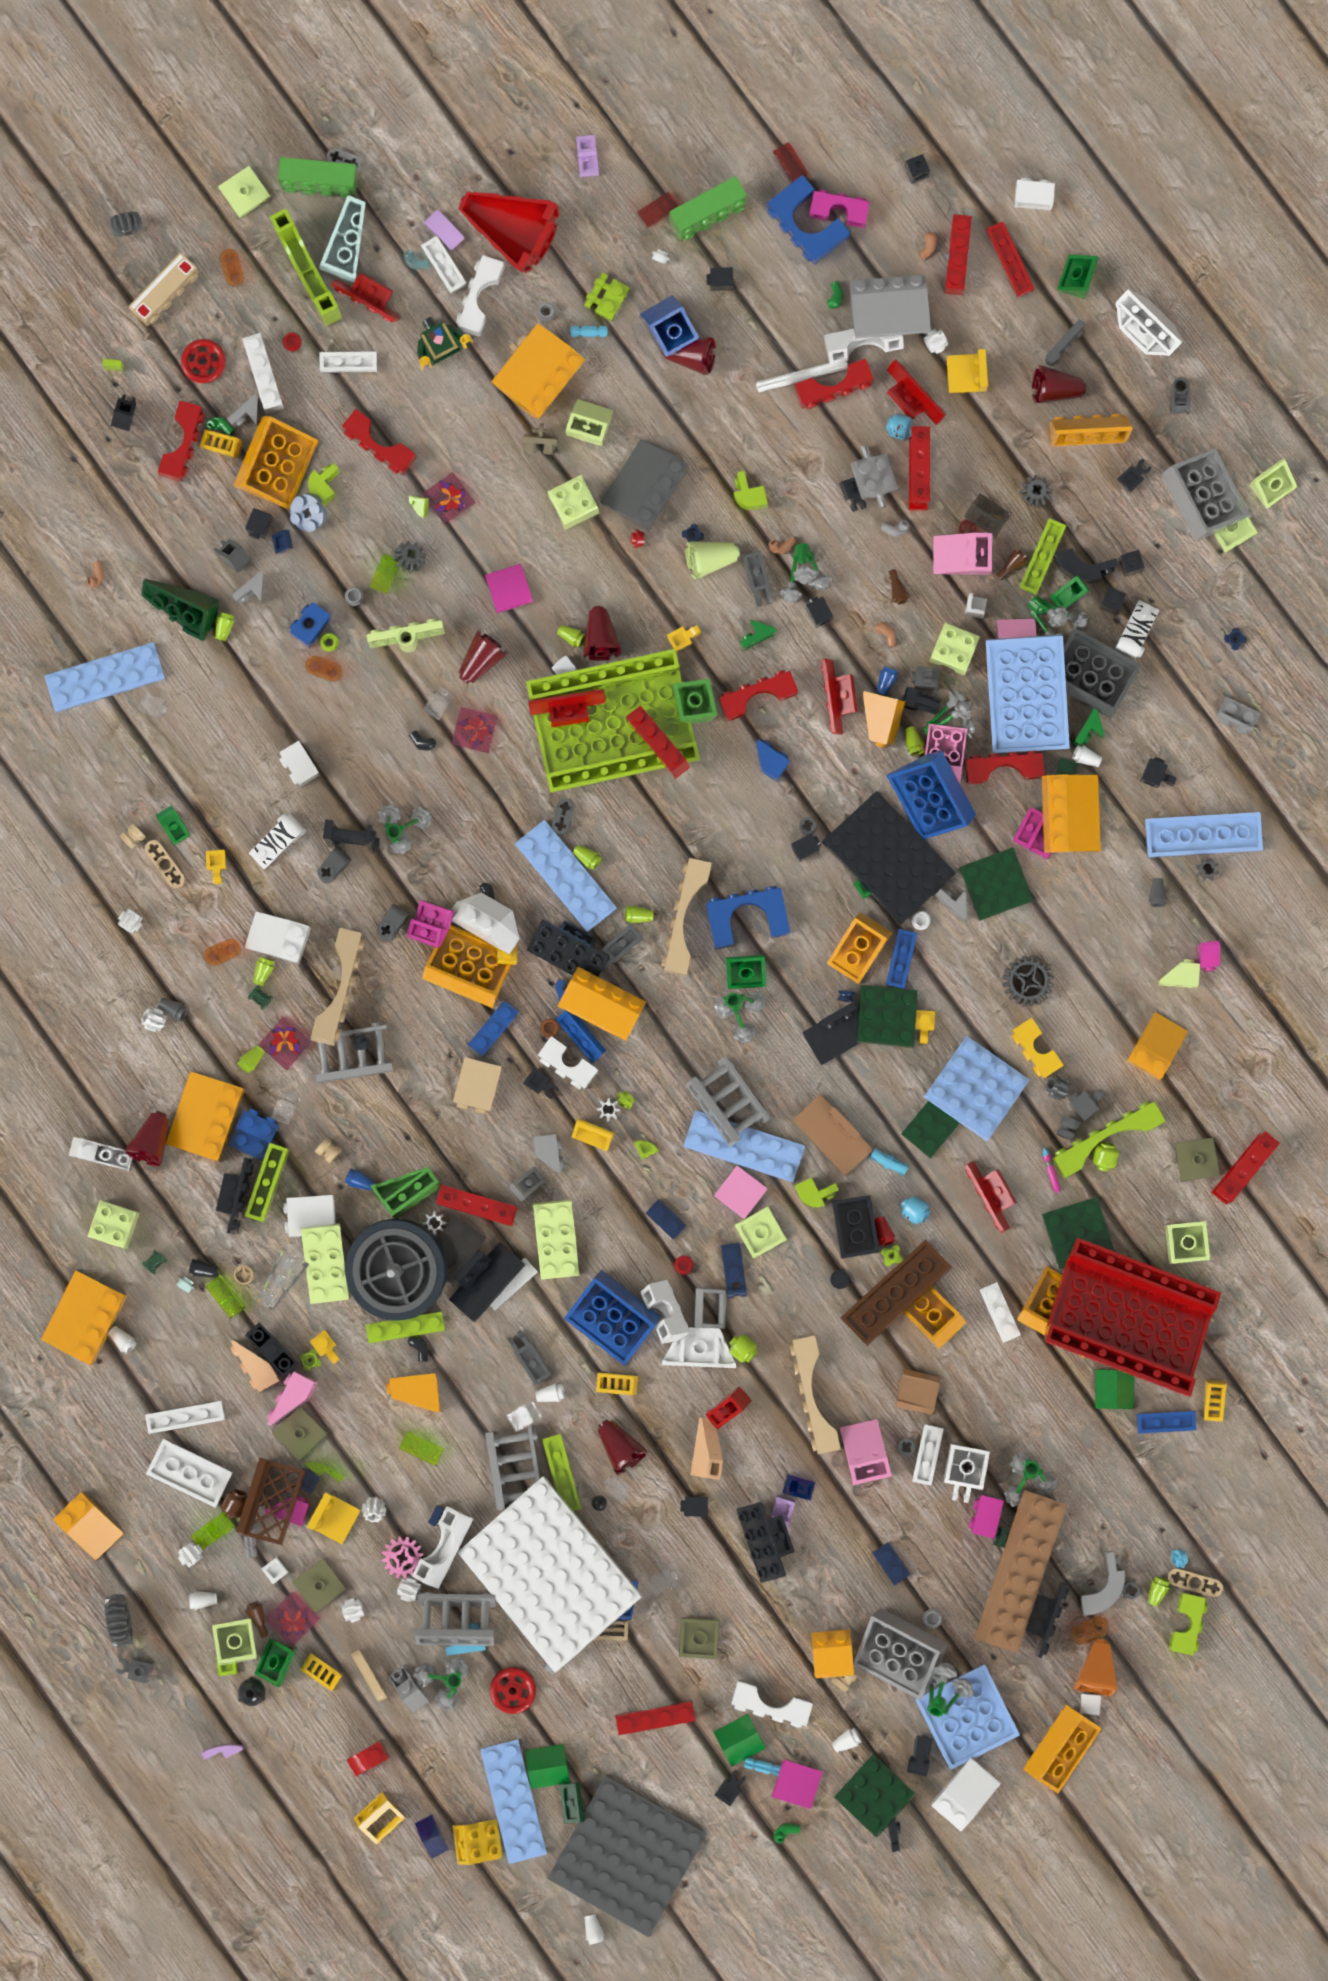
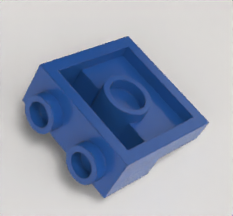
M250 1108L248 1112L243 1110L229 1146L263 1161L268 1145L273 1143L280 1126L276 1125L277 1120L268 1116H266V1119L259 1117V1112Z

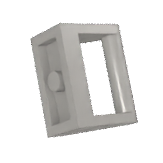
M696 1289L694 1328L725 1329L727 1290ZM704 1293L719 1294L718 1324H702Z

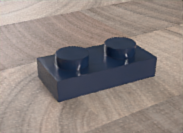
M659 1199L645 1213L672 1239L686 1227Z
M888 1542L872 1552L893 1585H896L910 1575Z

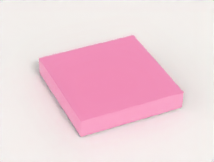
M737 1165L715 1193L714 1197L745 1219L767 1191V1188Z

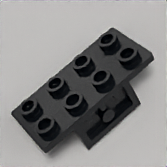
M542 919L527 948L528 952L572 976L576 969L580 967L599 977L609 958V954L594 947L598 938L567 921H564L560 927H557Z
M859 1000L846 1005L820 1020L816 1025L803 1031V1035L820 1065L860 1044L856 1043Z
M246 1157L243 1160L240 1177L224 1173L216 1211L231 1214L227 1233L233 1235L240 1228L241 1220H238L240 1212L243 1213L245 1201L242 1200L244 1193H248L249 1182H247L248 1175H252L254 1164L251 1163L252 1160Z
M501 1242L487 1256L478 1250L454 1277L461 1286L449 1300L469 1319L476 1322L522 1270L525 1263Z
M762 1502L736 1509L760 1582L763 1583L785 1577L786 1572L781 1557L795 1551L783 1515L768 1519Z
M1061 1581L1054 1599L1037 1594L1025 1630L1041 1636L1035 1653L1041 1659L1043 1655H1047L1050 1646L1047 1643L1049 1636L1053 1637L1056 1629L1054 1625L1055 1619L1060 1617L1063 1609L1060 1606L1062 1599L1066 1600L1069 1589L1066 1588L1067 1584Z

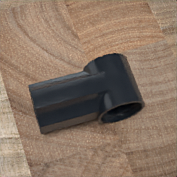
M906 687L902 701H905L904 708L937 715L942 699L924 694L918 689Z
M916 1735L907 1773L927 1776L932 1738Z

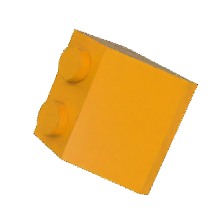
M850 1629L812 1632L811 1642L815 1678L854 1675Z

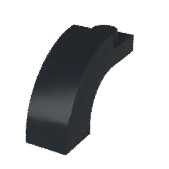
M1073 548L1055 553L1053 556L1056 565L1067 577L1073 579L1079 575L1084 583L1101 582V573L1104 575L1112 574L1115 572L1114 569L1118 567L1116 558L1093 565L1083 563L1076 557Z

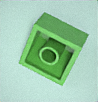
M710 679L675 683L672 685L680 722L692 724L709 722L717 716Z

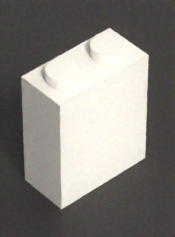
M334 1195L286 1198L287 1203H283L284 1214L288 1215V1222H285V1233H289V1237H302L301 1228L336 1224Z

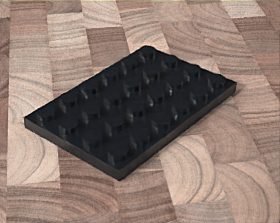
M878 791L872 794L822 841V844L900 925L956 874Z

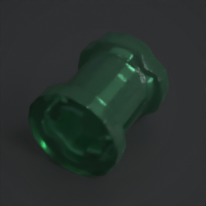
M257 985L249 994L248 999L255 1001L260 1005V1009L264 1010L273 999V996H268Z
M154 1249L153 1254L146 1262L143 1261L142 1265L152 1274H155L159 1266L163 1262L166 1263L167 1259Z
M998 1526L996 1540L992 1545L1005 1548L1011 1529Z

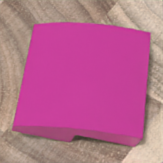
M521 564L485 575L497 613L533 602Z
M1030 807L1013 842L1048 860L1051 853H1044L1043 813Z
M420 900L416 918L410 921L407 937L439 948L449 930L454 910Z
M783 1759L772 1797L811 1809L823 1771Z

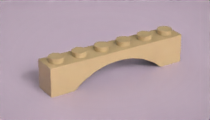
M689 858V862L684 863L682 873L686 875L684 881L680 880L678 892L682 893L680 900L676 899L674 907L677 915L676 918H672L670 929H673L672 937L668 936L666 948H669L668 955L663 956L661 966L665 967V972L687 976L691 955L684 940V917L693 897L701 888L708 884L712 866L710 862Z
M339 928L335 950L342 967L341 984L330 1006L316 1017L311 1034L312 1041L334 1046L335 1041L340 1039V1022L344 1023L346 1011H344L345 1004L348 1005L350 1002L351 993H348L349 988L354 986L356 978L353 975L354 969L359 967V950L363 951L365 940L360 932Z
M814 1335L792 1340L793 1344L789 1345L791 1355L796 1356L797 1361L794 1364L796 1375H800L801 1379L798 1387L800 1394L805 1396V1401L802 1402L804 1413H808L810 1419L806 1421L808 1431L813 1432L814 1439L811 1440L812 1449L817 1451V1454L841 1450L837 1430L822 1417L813 1398L812 1373L819 1356L816 1337Z

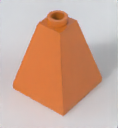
M1096 1639V1642L1092 1644L1073 1686V1690L1110 1697L1117 1691L1110 1644H1107V1640Z

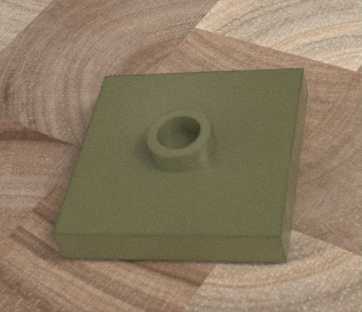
M1213 1138L1175 1144L1181 1182L1220 1176Z
M299 1406L272 1434L300 1461L327 1433Z
M324 1558L292 1581L315 1613L346 1590V1587Z
M681 1617L679 1657L718 1659L720 1620Z

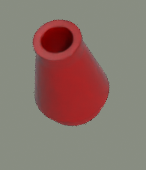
M885 1216L874 1219L880 1246L894 1243L895 1234L887 1223Z

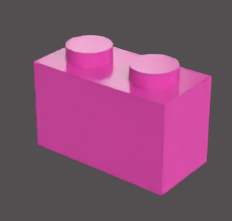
M983 1495L975 1498L973 1509L976 1510L975 1517L970 1518L968 1527L971 1529V1533L995 1539L1004 1501Z

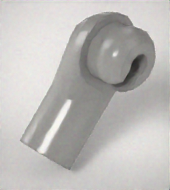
M902 520L901 523L893 526L884 521L880 530L898 537L908 532L909 522Z

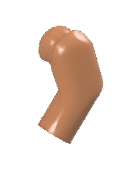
M927 232L924 235L926 247L918 253L922 260H925L937 249V236L932 232Z
M791 536L784 543L773 539L769 542L768 546L769 550L773 553L786 554L797 542Z
M102 561L92 563L94 574L86 580L88 587L97 588L104 580L105 575Z
M886 622L876 624L875 631L886 636L887 647L897 646L895 630Z

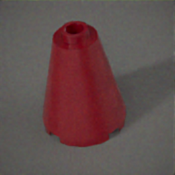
M711 337L699 338L668 357L665 356V359L700 374L708 375V373L712 372L716 355L713 354V348L716 349V340Z
M1038 365L1039 369L1036 368L1032 380V389H1035V394H1032L1034 403L1040 404L1080 398L1086 392V383L1083 382L1082 378L1043 365Z
M595 606L588 613L583 654L585 658L588 656L591 661L610 660L609 656L615 655L616 658L621 654V647L608 610L603 608V606Z
M481 630L475 633L458 671L460 674L459 678L467 684L469 682H476L508 654V651L505 649L503 652L500 649L502 645L486 633L483 636L480 635Z
M160 1111L151 1113L126 1147L125 1153L136 1161L140 1162L143 1160L147 1162L146 1165L160 1167L169 1119L166 1118L167 1115Z
M607 1419L598 1426L597 1432L616 1475L625 1473L626 1470L624 1468H633L645 1458V1453H648L646 1448L615 1421Z

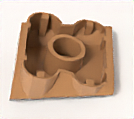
M904 1369L895 1407L933 1415L941 1377Z

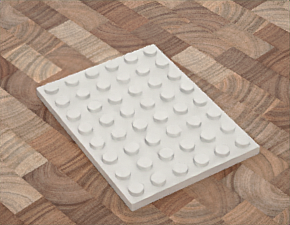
M545 1476L541 1477L457 1552L491 1595H495V1600L555 1673L643 1597Z

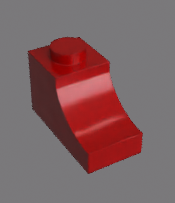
M739 1386L710 1409L705 1416L718 1430L744 1411L752 1400Z
M379 1740L346 1760L355 1777L389 1759L390 1755L382 1741Z

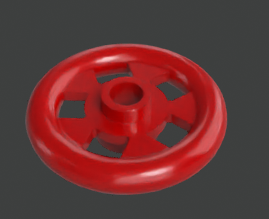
M198 339L186 346L181 355V367L184 374L196 383L205 384L215 381L221 376L226 366V357L223 349L216 342L209 339ZM199 347H207V352H199ZM216 353L218 360L213 362L211 354ZM190 354L196 355L194 362L188 361ZM206 359L207 363L202 365L200 361ZM213 366L215 371L209 375L206 370ZM194 367L201 370L199 375L192 372Z
M508 1667L499 1671L492 1679L490 1697L493 1704L500 1711L507 1714H518L527 1710L534 1702L536 1685L534 1679L527 1671L518 1667ZM516 1676H520L524 1679L522 1684H520L517 1681H514ZM507 1677L510 1681L503 1686L500 1681ZM515 1687L517 1690L516 1694H510L509 1689ZM523 1689H528L527 1698L521 1697ZM503 1691L506 1699L500 1700L498 1692ZM518 1699V1706H510V1700Z

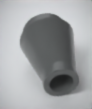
M1154 878L1152 879L1149 896L1150 906L1164 907L1168 900L1163 879Z
M162 998L158 1004V1008L175 1021H182L188 1011L185 1004Z

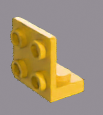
M978 349L977 354L947 356L948 390L950 394L987 392L986 349Z
M325 1492L307 1528L313 1531L316 1530L332 1540L343 1544L360 1513V1509Z
M497 1819L472 1824L452 1825L458 1865H472L502 1858Z

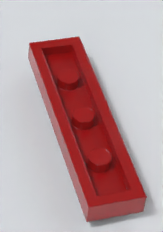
M1002 221L986 228V233L1016 297L1018 298L1034 291L1035 288L1004 222Z

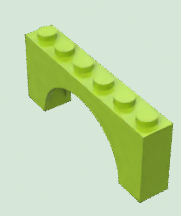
M285 208L269 216L275 233L325 327L342 319L339 307L317 271L288 210Z

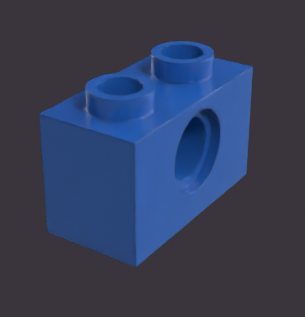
M314 602L310 605L307 604L301 611L302 616L299 620L295 619L290 626V634L308 648L312 646L332 619L329 613ZM307 620L314 621V626L311 628H306L304 624Z

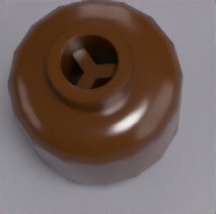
M234 1489L226 1493L221 1508L227 1518L235 1520L241 1517L247 1498L245 1492Z

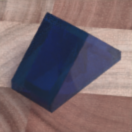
M786 1474L782 1493L811 1501L816 1482Z
M432 1814L414 1823L421 1842L431 1858L450 1850Z

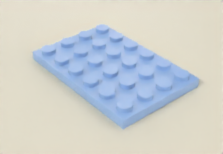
M1063 634L986 639L993 753L1069 749Z

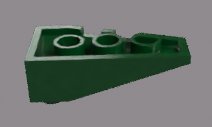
M150 579L143 580L141 593L143 598L158 610L162 609L167 613L169 619L172 622L176 621L179 623L185 633L201 641L205 640L218 614L219 600L202 592Z

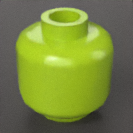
M1101 1142L1100 1145L1095 1147L1092 1162L1098 1166V1170L1108 1172L1109 1169L1117 1166L1119 1150L1115 1144Z
M742 1334L740 1337L736 1335L729 1343L731 1345L730 1354L741 1363L746 1361L749 1363L758 1353L757 1343L746 1334Z

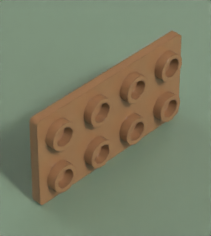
M818 1095L793 1119V1122L844 1175H847L873 1150L860 1136L861 1134L822 1095Z

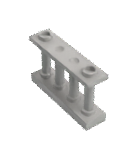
M378 1022L372 1023L371 1027L342 1031L340 1039L337 1041L340 1067L339 1071L331 1072V1069H329L326 1044L317 1042L321 1063L320 1074H316L317 1083L394 1072L393 1063H388V1060H386L382 1031L388 1030V1026ZM374 1032L378 1054L377 1065L369 1066L365 1049L358 1050V1068L350 1069L347 1062L344 1037L353 1035L356 1037Z
M724 1056L718 1062L721 1067L702 1080H698L695 1076L685 1086L729 1147H731L741 1139L739 1133L758 1120L763 1125L770 1117L768 1110L761 1106L738 1074L732 1060ZM726 1073L732 1083L713 1096L709 1095L705 1090L706 1086ZM737 1089L743 1098L724 1112L721 1111L717 1106V1102ZM748 1104L754 1114L736 1127L731 1126L728 1122V1117Z
M532 1425L527 1426L528 1432L500 1437L494 1435V1432L485 1433L497 1510L506 1509L505 1505L509 1504L508 1502L516 1501L525 1493H503L502 1485H506L505 1483L533 1478H536L537 1482L540 1479L534 1442L538 1440L537 1431L532 1429ZM530 1440L531 1451L504 1456H501V1454L497 1455L496 1447H499V1444ZM533 1459V1471L509 1475L500 1474L499 1466H503L502 1464Z
M430 1592L417 1594L418 1606H423L422 1628L415 1629L416 1645L494 1646V1630H489L488 1625L489 1607H496L495 1595L489 1593H482L481 1595L433 1594ZM431 1606H443L441 1629L430 1628ZM450 1607H462L461 1629L449 1628ZM470 1607H481V1629L479 1630L469 1629Z

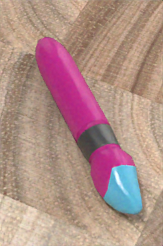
M1043 1148V1160L1047 1167L1053 1190L1059 1193L1060 1185L1051 1160V1154L1048 1149Z

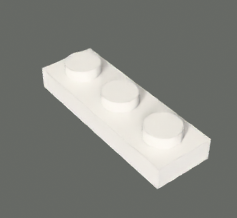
M437 236L421 245L422 250L450 294L467 285Z
M320 352V373L377 372V352Z
M526 1258L522 1260L525 1263L522 1270L490 1305L495 1311L538 1273Z
M996 1282L980 1289V1294L1002 1343L1020 1336L1021 1334L998 1283Z
M924 1424L912 1482L932 1485L943 1428Z

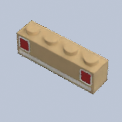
M180 252L128 306L130 311L146 326L150 323L153 324L159 318L158 314L162 310H167L172 304L171 301L184 292V287L196 280L199 273L197 267Z

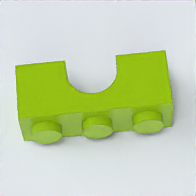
M1183 1592L1180 1593L1177 1612L1185 1613L1190 1619V1625L1183 1632L1172 1630L1169 1644L1170 1651L1194 1656V1652H1198L1200 1641L1197 1640L1198 1633H1202L1204 1622L1201 1621L1202 1614H1206L1208 1602H1205L1206 1598Z

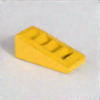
M204 429L199 447L238 459L243 441L233 436ZM210 436H213L211 444L208 446ZM218 438H220L219 443H218V446H217V448H216L215 446H216L217 440H218ZM225 440H227L225 450H223Z
M597 1373L596 1392L637 1395L638 1376ZM604 1377H607V1389L603 1388ZM612 1378H615L614 1389H611ZM620 1379H623L622 1390H619ZM628 1379H630V1390H627Z
M1206 1379L1203 1420L1223 1421L1227 1383L1224 1380ZM1211 1387H1219L1220 1390H1213ZM1210 1395H1220V1398H1212ZM1219 1403V1406H1211L1209 1404ZM1209 1410L1219 1411V1414H1210Z
M312 1653L300 1669L330 1691L334 1690L343 1676L341 1672ZM313 1660L316 1661L312 1670L309 1671L308 1667ZM319 1664H320V1665L323 1666V1667L321 1668V1670L319 1671V1673L316 1675V1674H314V1672L316 1671L317 1667H318ZM325 1669L329 1670L324 1679L320 1678ZM333 1673V1674L335 1675V1677L333 1678V1680H332L331 1683L329 1684V1683L327 1682V1680L329 1679V1677H330L331 1674Z

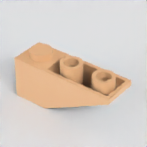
M231 1341L233 1346L230 1348L234 1356H239L242 1363H240L243 1372L250 1375L251 1380L249 1382L254 1391L262 1392L281 1381L271 1363L237 1341Z
M699 1417L690 1475L720 1480L723 1457L718 1432L709 1419Z

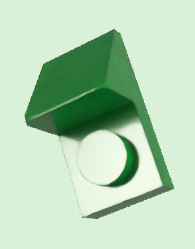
M1077 575L1050 597L1057 607L1061 608L1064 606L1067 608L1085 595L1089 589L1080 576Z
M750 620L749 623L755 634L749 633L741 638L742 641H740V647L742 651H745L775 636L777 630L775 627Z
M1095 708L1073 743L1076 746H1081L1082 743L1087 744L1091 737L1089 731L1100 738L1105 736L1098 710Z
M172 805L155 815L174 845L191 836Z

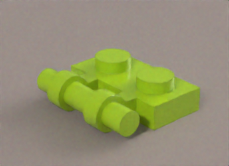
M602 273L595 280V286L591 293L587 294L584 306L590 309L594 303L598 306L595 313L612 322L630 291V287L615 279L609 285L606 283L608 275ZM601 289L606 291L602 300L597 297Z

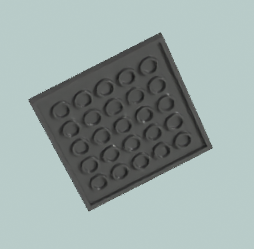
M605 1775L584 1812L585 1822L577 1824L547 1879L645 1936L650 1937L707 1833Z

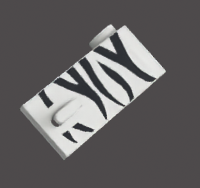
M1139 600L1115 650L1134 660L1136 657L1141 658L1145 650L1142 645L1159 609Z
M291 813L281 815L277 820L279 823L249 852L263 869H266L291 843L297 841L306 832V829Z

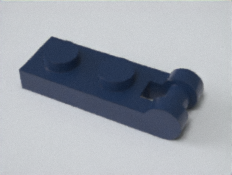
M740 1243L721 1245L728 1299L739 1295L746 1297L747 1290ZM739 1282L740 1288H732V1283Z

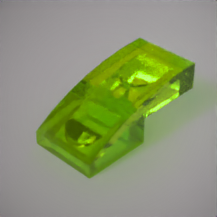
M383 554L370 583V589L388 595L393 579H395L399 567H396L397 562L393 561V557Z
M221 1274L205 1286L230 1319L245 1308L243 1302Z
M408 1431L399 1447L400 1450L434 1466H437L444 1451V1448Z
M307 1461L305 1463L319 1477L325 1471L339 1483L346 1477L328 1465L314 1461Z
M222 1512L190 1537L203 1551L235 1526L225 1516V1512Z

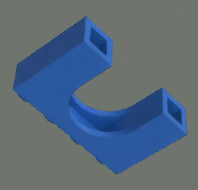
M802 175L767 202L768 210L766 211L772 219L776 218L780 223L778 226L783 233H788L791 236L792 244L796 248L800 247L806 261H811L815 265L850 237V232L839 218L824 230L815 234L805 233L798 229L793 220L794 211L814 194V188Z
M770 886L766 887V891L763 892L751 890L747 891V895L739 896V893L728 895V899L721 900L720 897L709 899V903H706V909L715 950L734 946L730 918L733 912L743 905L757 906L765 913L771 938L790 935L791 932L781 888Z

